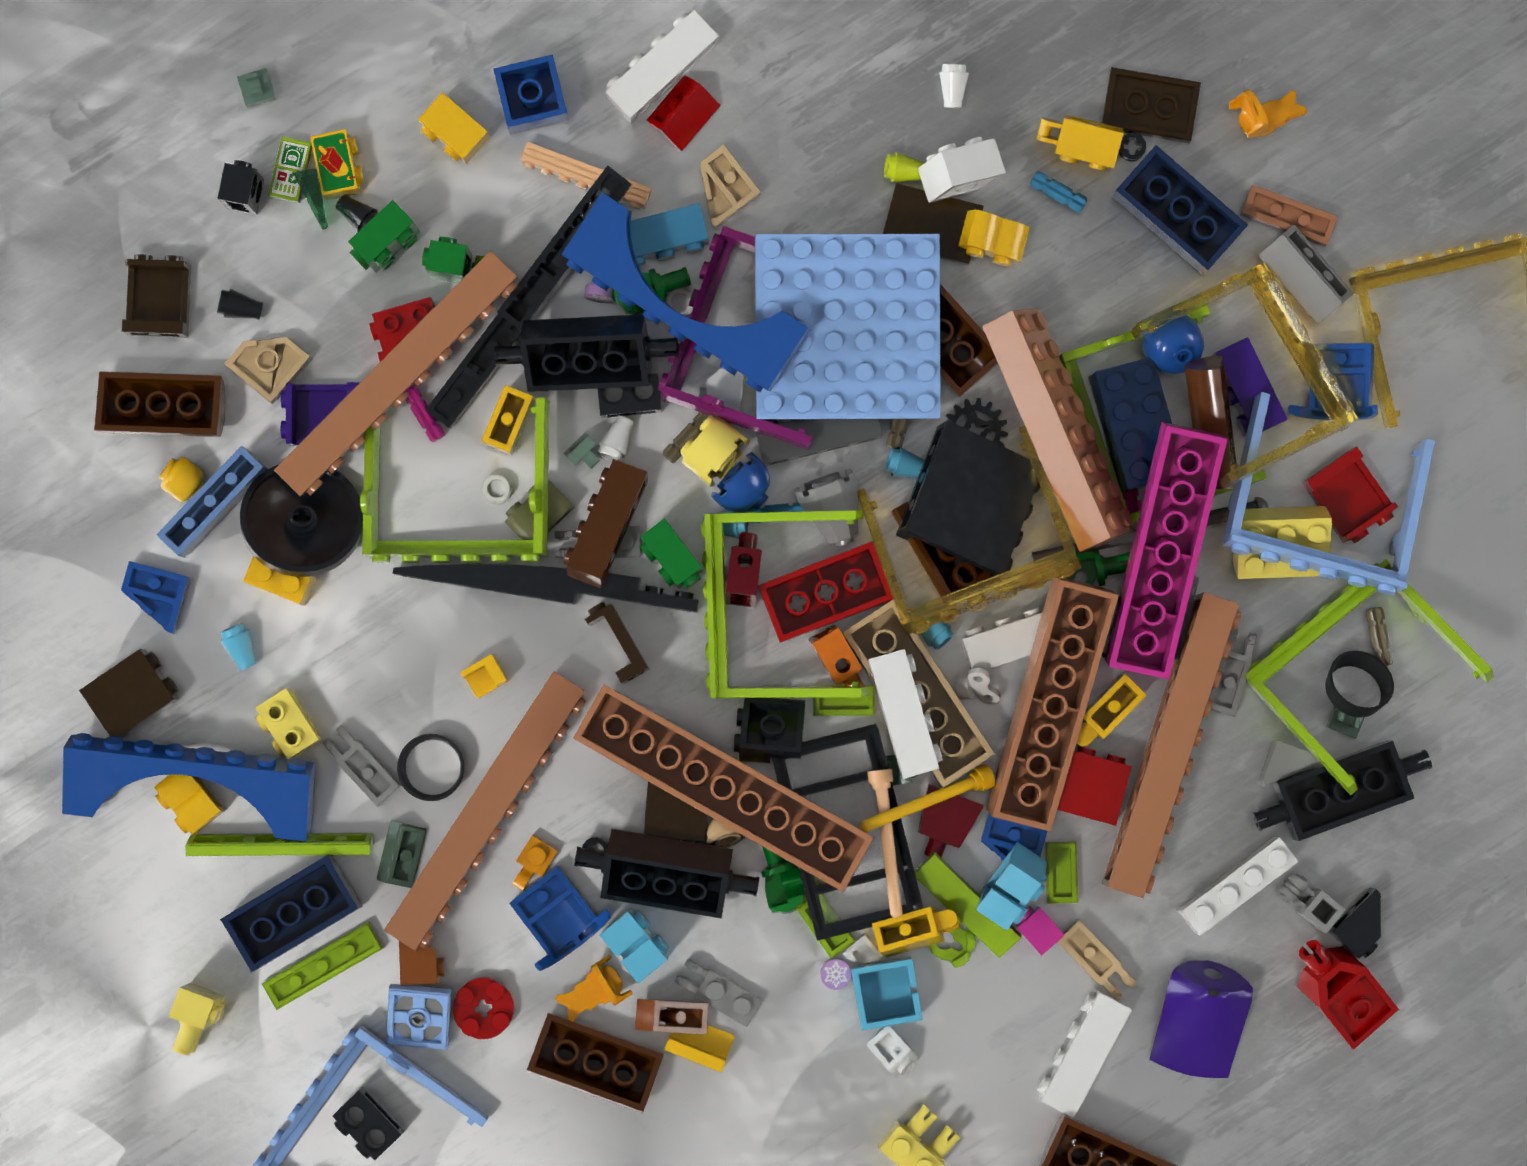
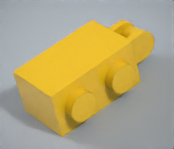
M1064 114L1062 122L1041 118L1036 139L1056 145L1055 154H1059V159L1063 161L1077 163V160L1089 162V167L1106 171L1107 167L1114 168L1124 132L1123 128ZM1052 127L1060 129L1058 138L1050 136Z
M1121 674L1086 709L1076 745L1087 746L1096 737L1104 739L1147 695L1126 674Z
M930 906L902 914L899 918L892 917L872 923L879 953L888 958L945 941L943 934L956 930L960 926L961 920L952 910L947 909L937 912Z

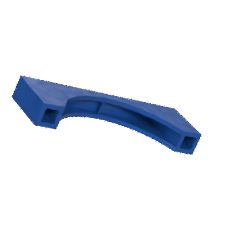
M601 192L562 253L564 257L569 259L566 265L579 274H582L584 270L594 276L591 282L605 291L609 287L620 293L617 299L631 308L637 304L645 310L642 315L658 325L660 321H663L671 327L668 331L671 335L682 342L687 337L696 343L694 350L709 359L713 354L722 360L719 365L734 376L737 371L747 377L745 383L761 393L763 388L771 391L811 329L784 311L760 322L741 326L709 325L690 319L677 312L656 294L641 272L631 239L632 211Z
M86 733L71 735L63 747L62 814L93 817L103 802L122 787L147 777L174 774L210 780L236 792L254 806L264 817L275 838L307 841L312 828L315 762L306 761L303 758L283 759L276 758L271 754L248 755L237 750L221 752L215 751L210 747L186 748L181 744L159 745L153 744V742L148 740H139L137 742L124 741L119 737L97 738Z

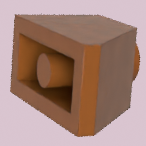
M399 941L400 985L439 983L440 976H445V958L439 957V950L429 942L425 949L419 947L417 951H414Z
M637 999L635 1030L706 1034L709 1003Z

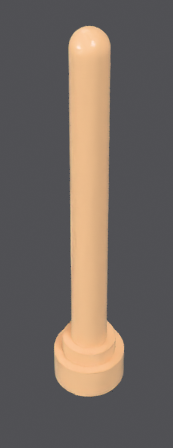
M892 769L868 771V782L872 784V790L876 789L878 814L890 810L888 788H891L890 781H893ZM891 822L881 826L880 831L890 914L894 918H899L902 916L903 911Z

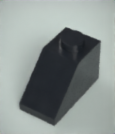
M1370 888L1328 931L1355 958L1360 959L1362 956L1367 958L1378 947L1376 942L1381 937V893L1374 888Z

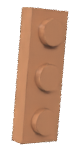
M1255 185L1251 186L1240 214L1285 232L1295 225L1307 240L1325 247L1328 245L1338 216Z

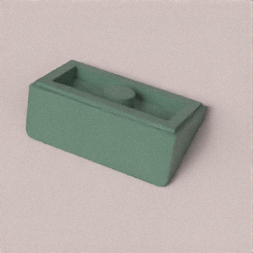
M393 820L390 822L377 880L412 888L426 828Z

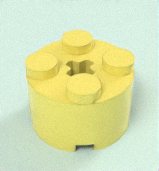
M710 415L700 426L702 432L695 441L692 438L689 439L682 447L680 453L684 455L682 463L712 487L715 485L713 479L716 476L722 479L734 467L743 455L739 450L742 444L748 447L750 440L726 420Z

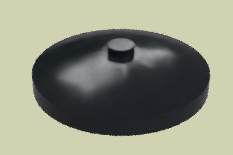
M278 465L263 472L247 489L240 509L241 533L247 548L253 556L271 570L296 577L323 574L345 562L356 549L363 531V513L360 507V496L353 484L337 470L333 474L327 471L320 478L323 484L311 496L307 492L303 496H299L274 471Z

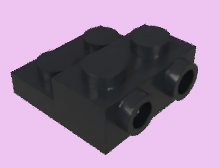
M744 698L743 708H738L736 725L741 727V734H735L734 752H739V761L770 763L771 757L801 759L806 700Z

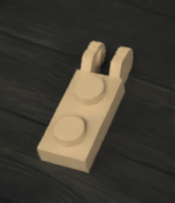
M1079 919L1064 933L1065 936L1058 941L1075 961L1100 986L1103 985L1117 1001L1123 996L1118 988L1107 980L1115 971L1127 986L1132 988L1136 984L1134 979L1121 967L1122 964Z

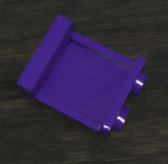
M359 382L300 385L286 383V390H281V408H286V421H281L280 426L281 438L286 439V444L289 446H298Z

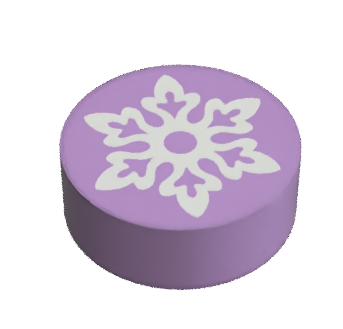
M588 283L585 287L584 297L594 302L613 303L614 289L609 287L605 291L594 283Z
M837 958L828 960L821 968L822 982L826 987L833 990L846 987L851 979L849 965Z

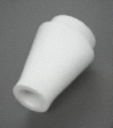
M942 64V72H939L944 98V108H962V100L969 73L966 72V65Z
M618 415L616 421L598 443L599 449L597 453L611 462L613 459L620 461L621 458H625L634 422Z

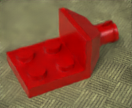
M1308 941L1306 945L1310 948L1312 954L1310 955L1303 946L1299 950V957L1307 966L1301 973L1297 988L1320 1009L1347 1045L1354 1050L1394 1015L1399 1008L1367 967L1343 946L1326 948L1324 950L1319 941Z

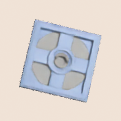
M390 984L386 1044L447 1050L449 1046L452 989Z

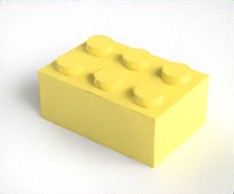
M1325 506L1245 509L1241 529L1331 554L1332 517ZM1233 553L1232 567L1238 579L1319 576L1318 571L1308 569V571L1294 570L1289 567V563L1282 561L1278 563L1262 561L1260 555L1249 553V555Z

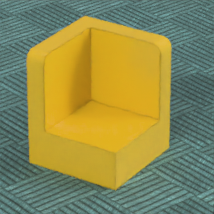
M490 654L460 672L476 698L483 697L509 681L494 654Z

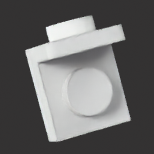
M886 1026L866 1044L884 1067L896 1078L909 1073L914 1068L915 1061L919 1058L891 1026Z

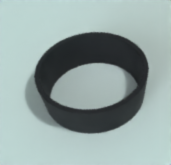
M1348 651L1342 653L1333 661L1325 681V689L1331 703L1341 712L1353 717H1368L1390 701L1394 692V681L1388 667L1374 655L1363 651ZM1347 666L1357 667L1368 672L1379 685L1381 692L1379 705L1375 707H1361L1347 701L1340 695L1334 685L1333 672Z
M438 734L420 735L409 741L402 749L397 763L398 777L404 789L415 798L424 801H438L448 797L459 787L464 775V759L459 748L450 739ZM427 740H439L447 743L455 750L460 760L458 780L448 791L441 794L429 795L418 791L412 786L406 774V761L409 753L415 746Z

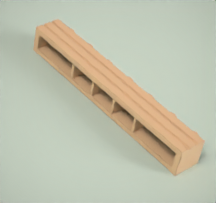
M528 141L521 156V162L524 163L523 166L532 170L534 168L541 169V173L552 176V174L557 175L559 180L566 183L573 181L577 183L576 186L586 190L588 187L591 188L604 171ZM626 179L632 186L620 203L623 201L629 202V206L639 210L641 207L646 208L652 192L651 188Z

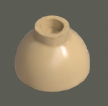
M712 818L706 829L707 845L727 848L745 839L744 835Z

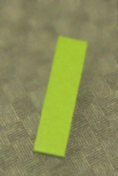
M933 852L914 870L916 879L947 909L954 911L960 917L961 922L998 958L1003 956L1021 939V934L1012 925L1006 931L976 910L981 895L936 852Z
M367 922L263 982L262 986L275 1009L278 1010L384 949L370 922Z

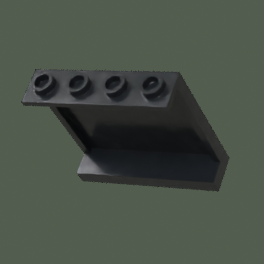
M947 420L936 428L896 536L905 540L912 537L917 538L991 573L989 580L993 581L1007 575L1013 564L1012 552L1020 544L1023 537L1022 525L1029 518L1033 510L1032 498L1034 493L1036 494L1043 483V477L1041 476L1043 466Z

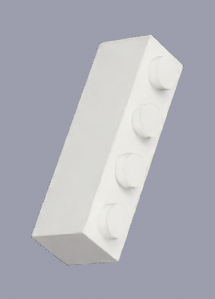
M695 10L689 15L685 12L679 16L673 23L675 28L667 35L664 33L660 34L651 43L652 49L646 55L642 53L637 55L628 65L630 69L623 76L617 74L606 85L608 88L605 91L607 99L631 124L720 43L719 35Z
M1041 607L1024 612L1025 618L1015 622L1012 617L996 621V628L984 631L983 626L966 631L967 638L962 639L961 642L970 669L981 668L988 670L1030 656L1042 615Z
M905 649L868 659L902 779L939 769L938 762L943 761L938 743L932 744L929 732H933L934 728L930 714H923L920 703L925 702V696L921 684L915 685L912 673L917 672L912 654L906 655Z
M1273 836L1177 910L1194 933L1201 936L1298 863V860L1280 837Z
M1098 990L1095 991L1094 995L1089 993L1081 1007V1010L1085 1011L1079 1022L1074 1021L1066 1036L1070 1038L1065 1049L1059 1048L1052 1061V1064L1055 1065L1050 1077L1044 1076L1037 1090L1041 1093L1039 1099L1042 1102L1072 1118H1075L1132 1011L1126 1005Z

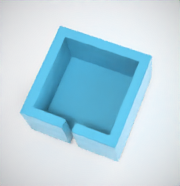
M1016 842L983 887L976 910L1006 931L1013 922L1018 925L1028 910L1026 906L1030 899L1036 901L1045 888L1043 883L1048 877L1045 873L1048 862L1019 842Z
M629 909L602 931L599 936L616 957L619 955L623 957L621 963L639 984L668 960L669 955L666 952L669 946L659 934L653 937L647 929L650 925L649 921L639 910L634 913L632 909Z
M911 956L850 967L862 1031L923 1020L917 990H910V987H917Z

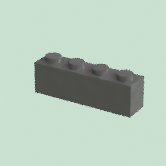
M790 419L778 423V420H766L797 432L799 428L805 429L804 434L812 437L809 450L755 432L762 462L765 466L881 439L883 436L879 419Z

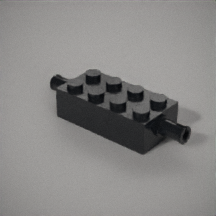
M642 314L524 320L519 338L520 346L494 347L496 366L508 364L523 365L528 392L649 386L652 357H679L678 338L651 339L647 332L646 317Z
M1386 740L1334 759L1348 775L1351 774L1355 778L1358 790L1352 795L1321 764L1272 783L1278 798L1277 805L1253 812V819L1258 821L1267 817L1266 820L1255 823L1259 831L1285 822L1288 825L1293 840L1301 841L1415 799L1407 776L1431 769L1432 762L1431 760H1426L1418 763L1429 758V754L1425 749L1400 759L1393 740Z
M611 829L608 847L605 851L577 846L574 866L601 870L603 880L600 898L721 919L725 895H729V892L757 897L760 877L732 873L733 870H730L733 849Z

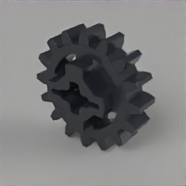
M977 398L975 405H971L970 401L965 399L964 408L961 409L960 406L955 404L953 409L956 414L947 413L945 416L947 420L956 423L964 415L966 422L964 428L970 430L971 424H975L976 428L984 429L979 434L983 437L995 432L993 442L1003 447L1005 446L999 440L1000 438L1008 437V432L1001 431V427L1007 424V420L999 421L998 417L1002 411L1001 409L995 412L991 411V401L986 406H981V398ZM976 412L987 415L991 420L984 421L978 418Z

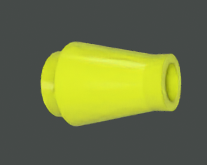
M895 152L894 155L888 154L884 165V178L891 179V182L921 180L918 168L926 162Z

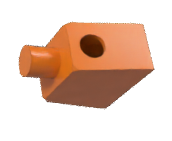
M833 624L808 639L836 685L842 682L843 686H852V682H860V686H865L858 675V672L863 668L836 625ZM844 658L847 664L843 669L839 670L836 663L839 659Z

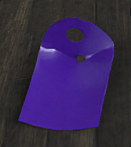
M1209 960L1189 961L1177 966L1173 970L1168 983L1149 1060L1173 1071L1190 1076L1228 1078L1252 1003L1253 988L1250 983L1233 969ZM1215 969L1223 977L1221 979L1210 978L1204 974V970ZM1215 989L1219 991V995L1212 997L1208 994V990Z

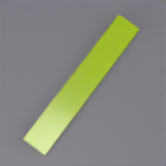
M309 833L307 841L275 838L274 834H191L185 845L186 856L370 855L374 845V837L372 833Z

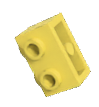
M285 688L255 707L258 715L255 716L258 724L264 732L270 731L275 739L271 742L272 746L281 758L283 756H286L287 759L297 757L323 740L290 688Z

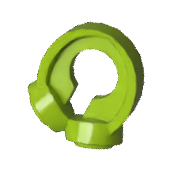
M960 927L949 933L952 934L954 941L962 944L961 950L957 951L951 947L944 950L940 949L937 944L928 946L936 957L950 961L954 968L961 967L971 958L970 952L974 951L976 945L975 935L970 930L964 931Z

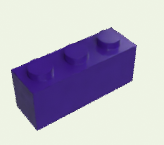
M1248 337L1212 355L1224 356L1230 406L1235 405L1240 415L1236 419L1244 434L1248 430L1254 398L1261 392L1270 394L1262 432L1288 420Z

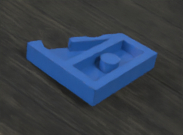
M129 561L121 591L138 604L145 613L156 620L164 630L174 634L190 577Z
M988 812L981 842L991 851H994L1002 861L1016 842H1019L1041 857L1048 831L995 818Z

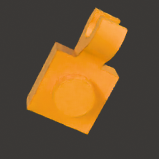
M532 835L516 862L523 865V868L512 885L523 891L534 873L543 877L558 851Z

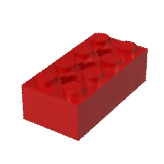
M873 541L758 585L780 644L895 599ZM855 573L856 577L861 576L863 581L859 584L860 589L854 590L853 586L850 588L847 586L846 582L850 580V574ZM826 584L828 588L832 587L834 589V593L831 594V600L825 601L824 597L821 599L818 597L817 593L821 592L822 585ZM798 595L799 600L805 599L806 603L802 606L803 611L796 612V609H790L789 604L793 602V596Z

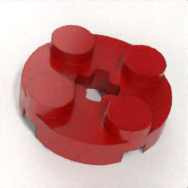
M478 977L468 981L457 991L452 1010L457 1026L465 1035L476 1039H490L500 1035L509 1026L514 1015L515 1004L510 990L501 982L491 977ZM484 999L486 1004L492 1005V1010L487 1012L486 1017H482L480 1012L475 1011V1007L479 1006V1000Z

